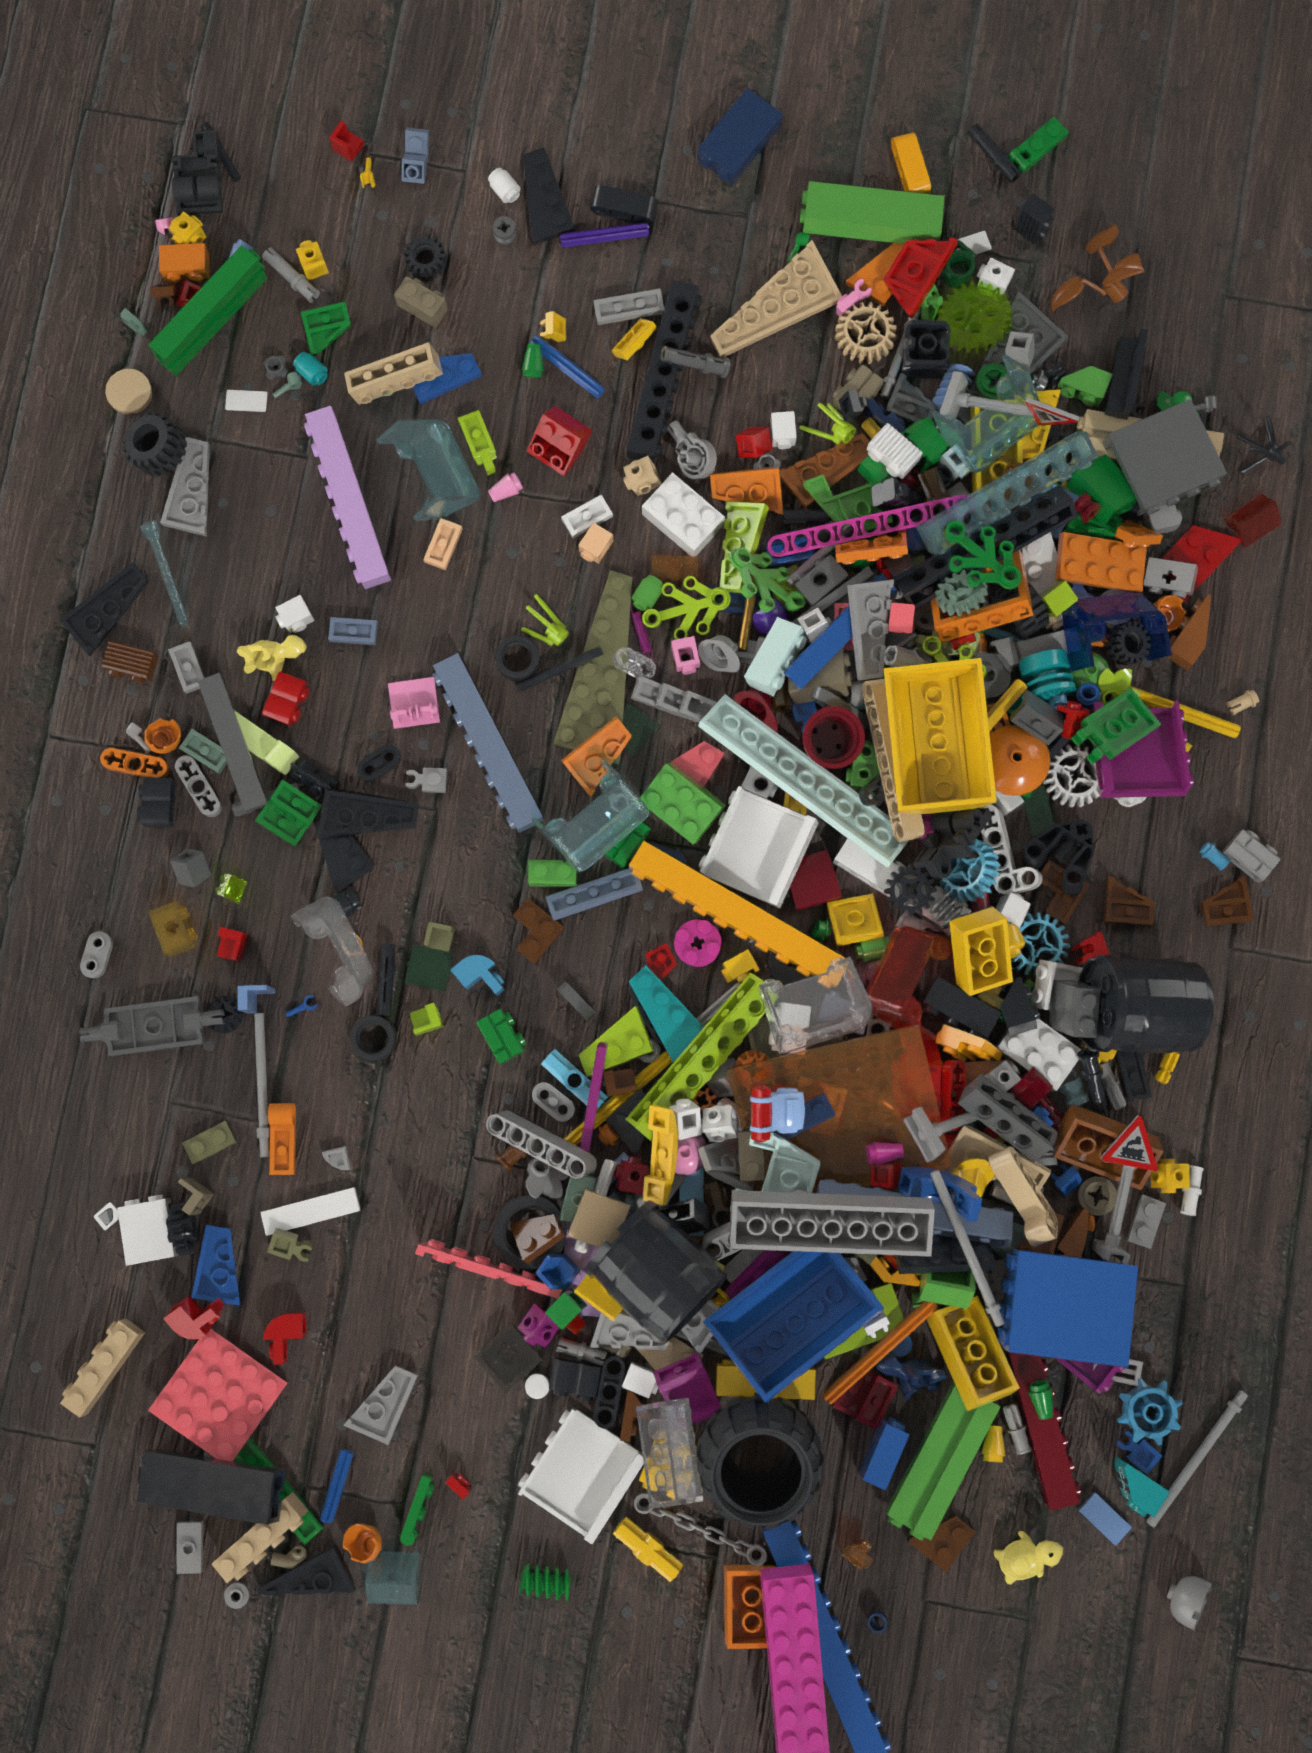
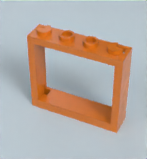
M1021 550L1012 554L1013 566L1019 569L1022 576L1018 586L1019 597L972 610L970 614L962 613L961 616L955 615L945 619L942 617V611L936 599H931L934 627L941 643L1034 616ZM1003 559L998 561L1001 565H1003ZM986 568L983 571H981V573L994 572L990 568Z

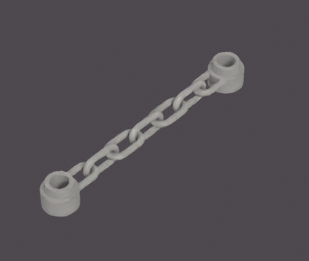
M641 1492L635 1497L634 1507L641 1514L651 1513L658 1517L666 1515L672 1518L679 1527L689 1531L696 1529L702 1532L707 1540L719 1545L724 1543L731 1545L736 1553L746 1557L753 1566H761L766 1561V1551L759 1544L751 1545L743 1540L732 1541L727 1538L723 1531L715 1527L708 1526L704 1528L687 1514L682 1512L674 1514L668 1511L663 1503L654 1500L647 1492ZM640 1499H648L649 1504L641 1506L639 1503ZM654 1504L662 1507L659 1509L660 1513L652 1510ZM680 1516L692 1521L689 1522L690 1527L678 1522L681 1521ZM710 1530L722 1535L719 1536V1540L708 1536L711 1535ZM740 1544L749 1547L747 1553L738 1550L741 1548ZM754 1550H759L761 1552V1556L759 1558L752 1557V1552Z

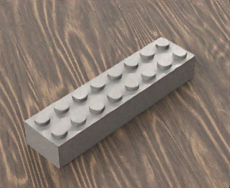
M732 1190L729 1234L730 1249L931 1256L935 1209L931 1198Z

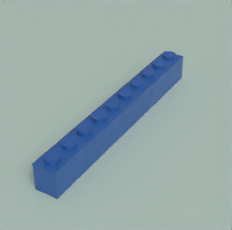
M787 1519L780 1522L777 1528L767 1530L766 1526L762 1528L777 1567L809 1564L807 1560L812 1558L806 1544L801 1546L798 1537L802 1534L796 1521L791 1523ZM814 1568L812 1572L814 1574L823 1678L854 1752L888 1753V1751L892 1750L886 1735L881 1736L877 1727L882 1726L876 1711L871 1712L867 1703L872 1701L866 1687L861 1688L857 1679L862 1677L856 1663L851 1664L847 1655L852 1653L846 1639L840 1640L837 1631H840L841 1627L836 1615L830 1616L827 1608L831 1606L826 1591L821 1593L817 1584L821 1583V1579L816 1568Z

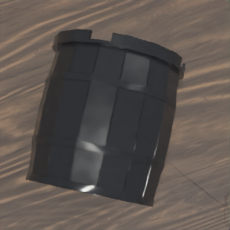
M1097 955V958H1090L1085 963L1078 982L1101 989L1096 1038L1081 1037L1083 1043L1090 1051L1109 1052L1110 1050H1118L1122 1052L1172 1053L1194 1052L1203 1046L1210 1034L1214 1017V996L1211 981L1205 969L1197 962L1134 957L1113 959L1111 956Z
M649 1200L617 1228L621 1234L613 1243H609L607 1240L591 1258L584 1271L591 1279L595 1277L607 1291L608 1295L627 1314L664 1345L677 1335L712 1298L726 1280L727 1274L718 1267L709 1254L676 1222L658 1210V1204Z

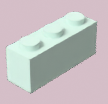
M777 617L744 675L750 687L774 696L776 691L782 687L785 677L784 671L795 661L799 650H802L806 644L807 636L802 626Z

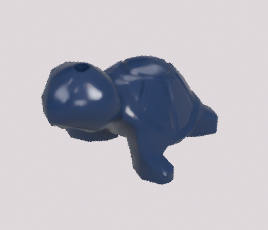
M888 1353L875 1365L876 1369L884 1374L899 1377L900 1388L905 1399H910V1396L918 1391V1388L924 1386L931 1391L940 1390L939 1381L947 1377L946 1371L935 1367L928 1360L916 1358L901 1362L893 1353Z

